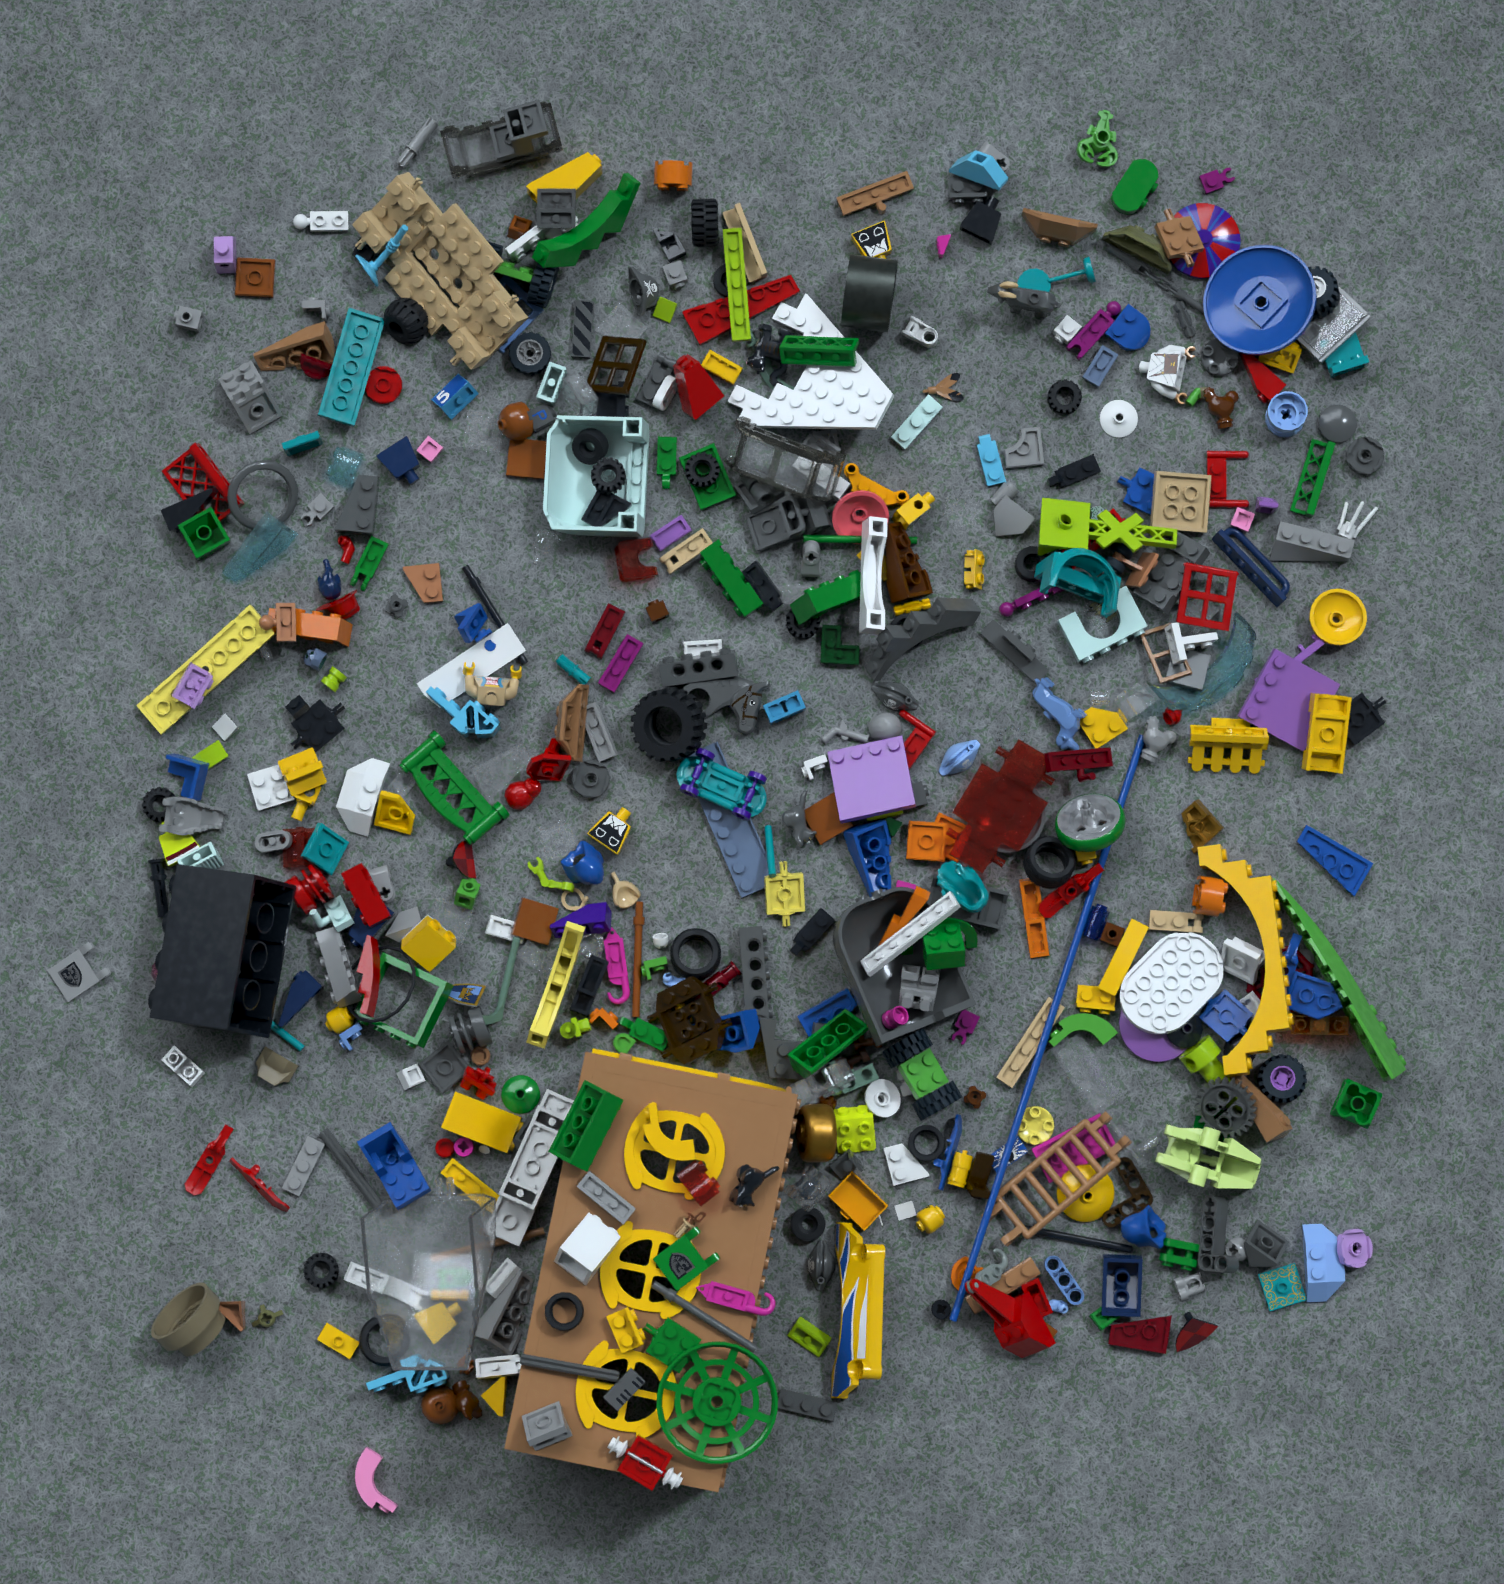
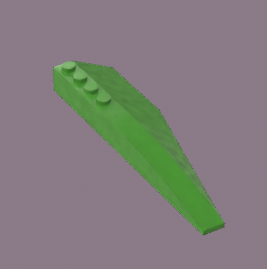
M1277 881L1278 892H1275L1299 935L1302 936L1307 949L1313 953L1314 961L1327 982L1332 983L1343 1006L1342 1010L1384 1082L1396 1078L1406 1070L1405 1065L1407 1064L1402 1055L1398 1056L1395 1051L1397 1046L1393 1039H1388L1384 1023L1382 1021L1379 1022L1376 1018V1009L1372 1004H1368L1348 968L1325 935L1297 901Z

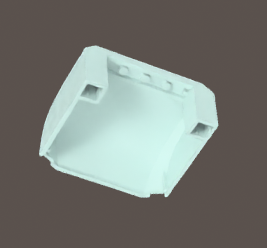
M557 415L555 423L547 433L543 511L551 529L574 535L643 537L646 512L649 424L642 417ZM587 428H595L606 436L609 444L608 452L605 455L606 460L609 457L613 458L614 461L617 459L619 463H622L626 474L625 484L622 485L621 490H617L615 495L632 503L629 509L625 512H618V516L603 527L590 526L581 520L597 491L591 480L593 465L580 462L572 451L574 438ZM586 442V447L593 451L594 445ZM610 469L603 471L601 474V479L604 482H612L616 477L615 472Z

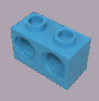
M798 690L763 705L770 725L806 710Z

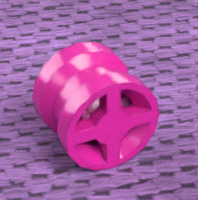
M461 1137L456 1140L454 1150L459 1156L466 1157L473 1152L474 1144L469 1138Z

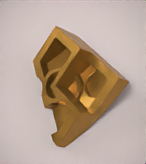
M1199 799L1195 800L1181 813L1183 822H1185L1187 827V836L1190 837L1191 843L1194 848H1191L1193 853L1198 851L1197 847L1204 846L1224 829Z

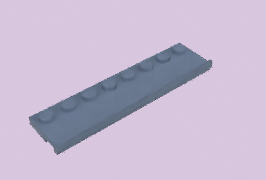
M718 741L703 748L715 755L713 762L729 768ZM693 753L692 755H690V756H688V757H686V758H689V757H691V756H696V755H695V753ZM698 797L741 898L764 889V876L768 875L767 854L751 817L749 821L742 820L734 816L732 811Z

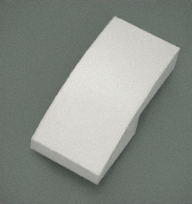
M173 1046L161 1059L191 1087L205 1074L201 1068L176 1046Z

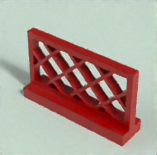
M194 443L190 446L189 450L162 470L183 500L187 499L186 496H194L195 483L204 484V491L208 489V485L215 486L218 489L217 497L213 498L216 500L214 511L216 516L222 514L218 517L221 522L231 514L230 509L225 512H218L220 500L228 503L227 494L230 483L201 444ZM190 454L195 459L194 467L185 466V458ZM172 468H181L179 479L172 478L169 474ZM184 468L194 469L192 481L183 480ZM197 470L206 473L205 482L196 481ZM182 482L192 483L190 494L183 493L181 490ZM237 494V503L240 508L245 503Z

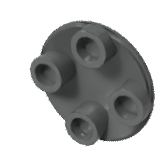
M1217 338L1210 340L1201 352L1203 367L1209 373L1216 376H1224L1231 373L1239 361V353L1223 345Z
M1332 405L1322 412L1319 418V428L1322 435L1329 441L1344 442L1354 435L1357 428V419L1348 407Z

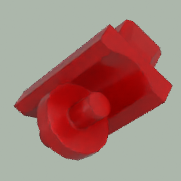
M467 1066L464 1070L460 1086L466 1090H469L472 1085L478 1088L475 1093L476 1096L484 1100L489 1095L493 1096L497 1083L493 1081L494 1077L489 1074L491 1068L486 1067L484 1070L477 1068L474 1070Z

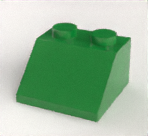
M212 507L178 525L198 561L231 543Z

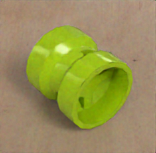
M332 666L329 669V675L324 676L321 682L336 693L340 682H344L347 677Z

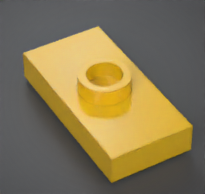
M709 350L701 364L705 370L732 385L735 384L743 370L739 365L712 350Z
M326 1323L317 1338L318 1341L351 1359L359 1346V1341L329 1323Z

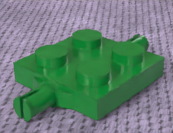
M669 1317L658 1329L648 1323L643 1328L644 1331L652 1335V1341L646 1352L667 1366L679 1354L690 1347L698 1345L702 1340ZM690 1355L680 1361L673 1370L680 1374L683 1367L692 1361Z

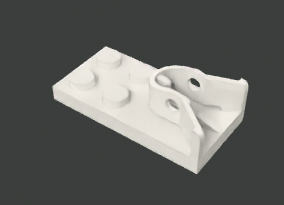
M576 216V225H575V227L578 225V224H577V222H578L577 216ZM536 225L505 248L507 257L511 262L515 260L519 262L526 256L525 253L530 249L535 250L538 241H542L545 238L549 240L558 237L573 228H537Z

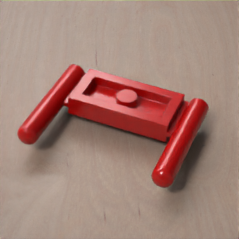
M1207 451V475H1212L1209 507L1247 508L1249 506L1248 500H1226V458L1246 459L1249 456L1247 451Z
M901 710L899 716L916 727L904 743L910 770L934 737L936 731L907 711Z

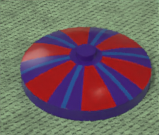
M1196 203L1178 211L1174 218L1191 216L1204 249L1202 252L1191 255L1195 265L1189 268L1184 258H1172L1169 260L1184 275L1197 279H1208L1224 259L1239 251L1241 238L1238 226L1228 212L1213 204Z

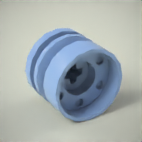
M1290 391L1276 394L1271 399L1265 413V422L1268 429L1279 437L1296 435L1302 429L1308 415V407L1305 400L1299 394ZM1287 413L1289 416L1284 420L1282 417Z

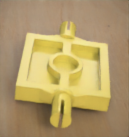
M787 861L779 862L780 873L776 874V877L764 876L766 914L782 915V926H786V924L790 926V915L795 912L805 911L804 877L802 872L789 873L787 871Z

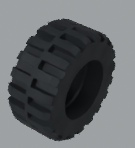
M670 687L650 692L639 700L640 704L636 705L633 709L636 714L631 715V722H634V724L630 728L631 732L635 734V737H633L634 742H638L640 745L638 749L641 752L646 751L647 757L650 759L655 757V760L658 762H673L692 755L697 748H700L702 745L700 741L705 740L706 733L703 731L707 729V723H704V718L707 716L705 712L702 713L700 708L703 706L700 702H695L696 697L693 694L687 695L688 692L684 689L678 690L677 687ZM663 707L673 709L681 719L682 732L676 742L671 743L663 739L656 728V717L659 710Z

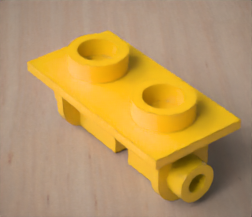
M977 549L967 550V554H965L964 568H971V571H964V585H966V589H973L975 587L982 590V584L984 583L982 565L985 563L983 552Z

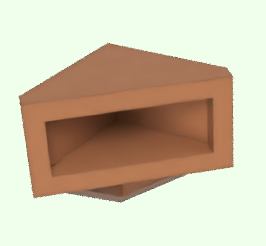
M245 1301L220 1302L219 1310L241 1332L244 1331L246 1328Z

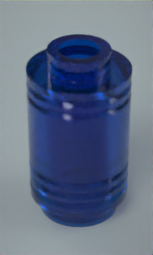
M1101 904L1092 906L1083 930V936L1096 941L1098 938H1101L1110 914L1107 911L1108 907Z

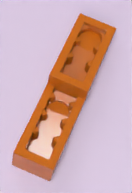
M1029 878L1019 879L1030 958L1049 956L1045 919L1038 911V905L1042 901L1040 887L1031 882Z
M916 886L902 916L893 915L878 946L907 925L928 901L931 892Z

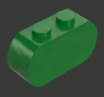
M1147 159L1132 161L1112 192L1111 202L1114 209L1119 213L1132 215L1137 213L1139 208L1143 210L1149 201L1146 197L1149 193L1153 194L1159 185L1156 183L1158 180V170L1151 161Z

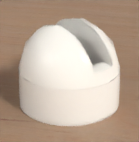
M666 933L653 935L654 946L660 949V946L665 948L668 945V935Z

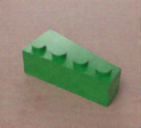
M718 539L700 552L702 560L699 562L705 571L710 570L712 573L711 579L715 585H720L723 588L722 594L725 599L733 602L735 613L739 617L743 616L745 619L763 606V602L750 583L745 581V577L740 569L734 566L729 553L724 552L721 548L722 543Z
M857 569L849 573L848 577L841 575L835 578L832 583L826 581L818 585L819 588L815 589L813 586L804 590V595L790 604L798 624H804L812 617L813 619L818 618L828 611L832 612L845 604L848 605L860 600L861 572Z

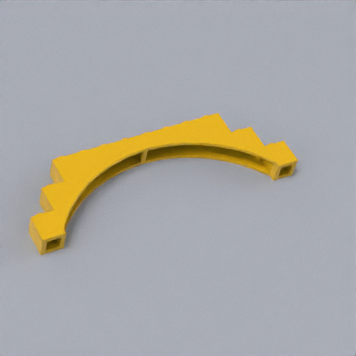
M1221 844L1197 847L1200 867L1202 869L1208 868L1222 877L1243 898L1257 923L1263 943L1265 979L1259 1007L1250 1027L1240 1042L1228 1055L1222 1056L1225 1076L1250 1075V1069H1253L1252 1059L1251 1057L1248 1058V1055L1270 1053V1047H1273L1272 1035L1269 1036V1033L1292 1030L1291 1025H1294L1293 1013H1289V1006H1292L1291 995L1287 994L1286 988L1289 987V977L1284 972V968L1287 967L1286 956L1282 955L1285 943L1284 938L1280 937L1279 931L1282 930V920L1278 918L1277 911H1280L1279 899L1275 898V892H1278L1277 881L1273 880L1271 875L1250 878V876H1253L1251 864L1248 865L1246 860L1225 862V860H1228L1227 851L1223 849Z

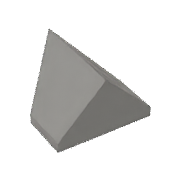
M418 907L399 912L385 936L401 943L402 938L422 920Z

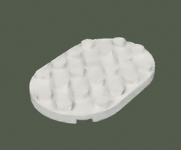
M1177 932L1159 940L1124 977L1120 989V1004L1127 1019L1138 1029L1151 1034H1168L1182 1028L1216 994L1221 985L1223 961L1219 951L1208 939L1191 932Z

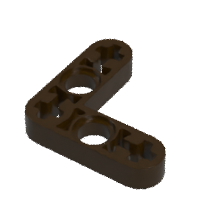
M1122 1157L1120 1160L1129 1162L1128 1169L1130 1172L1134 1170L1135 1174H1131L1125 1179L1124 1174H1127L1125 1169L1121 1170L1119 1168L1121 1162L1116 1166V1170L1132 1196L1103 1214L1102 1222L1107 1227L1119 1225L1123 1219L1129 1215L1141 1212L1147 1205H1151L1153 1202L1151 1192L1134 1163L1128 1157ZM1131 1177L1139 1179L1140 1184L1137 1188H1132L1129 1185ZM1141 1194L1144 1196L1148 1195V1204L1140 1203L1138 1205L1140 1209L1137 1210L1136 1205L1131 1200L1135 1198L1137 1202L1141 1199ZM1126 1203L1131 1204L1133 1207V1211L1129 1215L1124 1214L1122 1211V1206ZM1118 1208L1119 1213L1124 1218L1120 1220V1217L1118 1216L1114 1219V1224H1112L1111 1222L1107 1223V1214H1116L1117 1212L1115 1211V1209Z

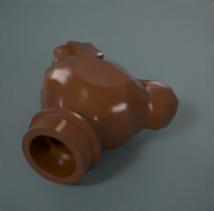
M1207 387L1203 391V397L1208 404L1209 413L1218 418V421H1216L1218 429L1233 427V419L1230 418V414L1233 412L1234 405L1239 399L1238 393L1229 391L1223 397H1218L1214 393V388Z
M466 1380L456 1382L452 1389L457 1396L455 1403L458 1411L462 1412L469 1421L473 1417L476 1419L480 1418L482 1410L479 1406V1400L469 1391L470 1385L467 1384Z

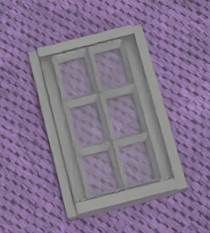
M1340 287V301H1337V308L1333 307V312L1331 314L1329 312L1326 313L1327 316L1324 318L1322 315L1319 316V319H1315L1313 316L1305 330V335H1301L1296 340L1320 363H1323L1371 318Z

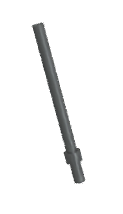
M657 1281L651 1286V1288L662 1294L664 1299L678 1304L751 1352L756 1350L757 1345L677 1295L675 1290L668 1289Z

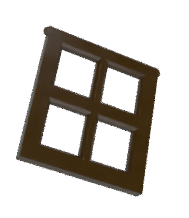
M603 336L584 391L628 395L647 341L645 339ZM608 345L619 346L614 362L603 361ZM625 346L636 347L631 363L620 362ZM599 369H611L606 385L594 384ZM616 370L628 371L623 387L611 386Z

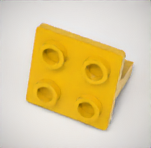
M313 748L278 761L279 768L292 797L295 794L298 795L327 782L322 771L321 760L318 761Z

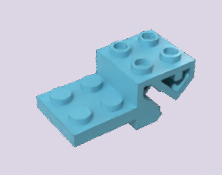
M430 686L426 691L427 695L453 717L450 724L463 737L466 738L469 736V733H475L477 738H491L501 729L499 720L491 713L487 715L484 712V707L478 701L473 703L469 700L461 709L452 699L447 701L445 699L447 696L438 687L434 689ZM473 711H474L475 727H474V728H469V723H470L471 726H473Z
M416 1356L400 1362L403 1370L367 1382L366 1385L368 1390L373 1389L374 1392L387 1388L386 1384L390 1382L393 1386L404 1382L405 1377L410 1392L415 1390L417 1394L428 1390V1385L434 1384V1387L447 1383L446 1379L450 1378L446 1366L433 1360L427 1363L423 1361L421 1356ZM421 1365L425 1367V1370L422 1375L421 1373L423 1369H420L418 1372V1369Z

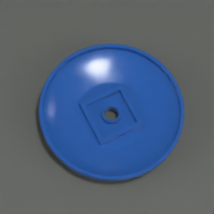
M1255 245L1243 248L1224 259L1214 270L1207 282L1203 297V310L1207 325L1223 345L1238 353L1265 355L1277 352L1296 341L1310 324L1317 301L1315 281L1306 264L1287 249L1273 245ZM1266 299V304L1263 307H1258V300Z

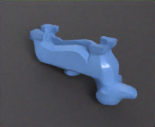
M1048 677L1042 678L1041 681L1036 678L1037 686L1032 693L1035 701L1045 710L1043 714L1050 720L1054 718L1060 725V732L1056 738L1057 746L1063 750L1068 748L1079 750V745L1074 741L1073 736L1080 729V719L1085 718L1087 714L1081 708L1074 710L1068 702L1053 695L1049 687H1053L1055 684Z

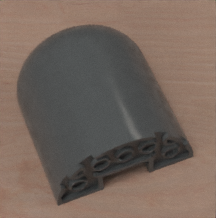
M895 887L883 891L881 888L872 892V897L867 898L866 895L856 898V903L849 906L840 915L833 932L835 953L877 1047L976 1005L961 968L940 969L933 1011L905 1008L909 1015L907 1023L895 1029H888L884 1026L882 1022L883 1013L899 1006L903 964L920 966V975H922L923 967H926L923 957V940L920 938L913 944V954L898 955L871 977L865 972L860 960L878 947L893 915L902 916L914 892V889L908 887ZM928 900L910 921L929 908L932 903Z

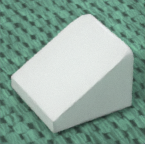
M226 714L222 715L212 726L224 741L239 729Z
M418 1063L397 1073L404 1090L426 1081Z

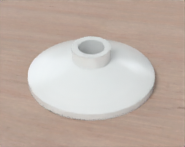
M1124 400L1111 401L1101 411V427L1112 437L1121 438L1128 436L1137 426V412L1130 403ZM1116 415H1122L1123 419L1118 421Z
M878 1079L873 1081L865 1092V1102L868 1109L878 1117L892 1116L900 1107L901 1097L899 1090L888 1080ZM878 1096L882 1099L881 1103L878 1100Z

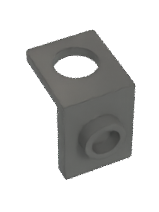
M850 1149L846 1150L829 1164L831 1169L841 1179L856 1167L860 1172L863 1171L861 1161Z

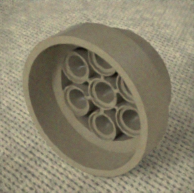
M196 1283L185 1288L173 1297L158 1314L151 1328L152 1337L167 1351L179 1350L184 1356L197 1354L216 1338L225 1323V1316L219 1310V1297L205 1283Z

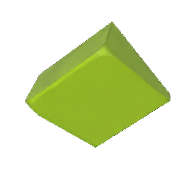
M659 297L653 317L670 323L677 309V303Z

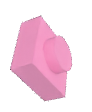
M428 436L416 451L432 463L443 450V447Z
M1237 507L1230 526L1248 533L1255 514Z

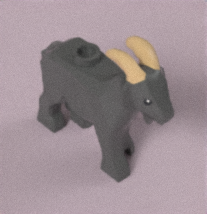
M1007 280L988 287L987 290L988 294L998 298L999 303H1003L1006 300L1011 307V313L1020 314L1023 309L1035 312V317L1046 318L1051 315L1054 308L1061 307V304L1055 300L1054 294L1041 290L1020 288L1017 283Z

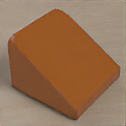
M514 215L507 237L517 240L530 230L532 221Z

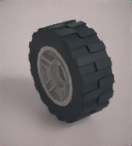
M525 332L520 336L518 335L511 342L512 345L509 348L510 361L519 373L533 376L537 373L540 374L541 371L547 368L551 358V349L549 343L540 334ZM528 350L534 353L532 357L527 356Z

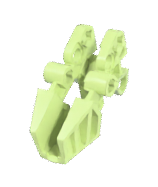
M1166 1124L1163 1133L1168 1136V1147L1164 1154L1158 1152L1155 1160L1156 1163L1188 1180L1187 1182L1190 1184L1204 1187L1206 1179H1210V1185L1215 1188L1252 1189L1255 1187L1262 1164L1261 1158L1233 1138H1225L1223 1142L1218 1141L1221 1133L1219 1130L1205 1126L1203 1129L1178 1128ZM1200 1146L1220 1152L1219 1157L1202 1154L1203 1150L1200 1149ZM1200 1161L1210 1164L1209 1166L1215 1167V1171L1197 1164Z

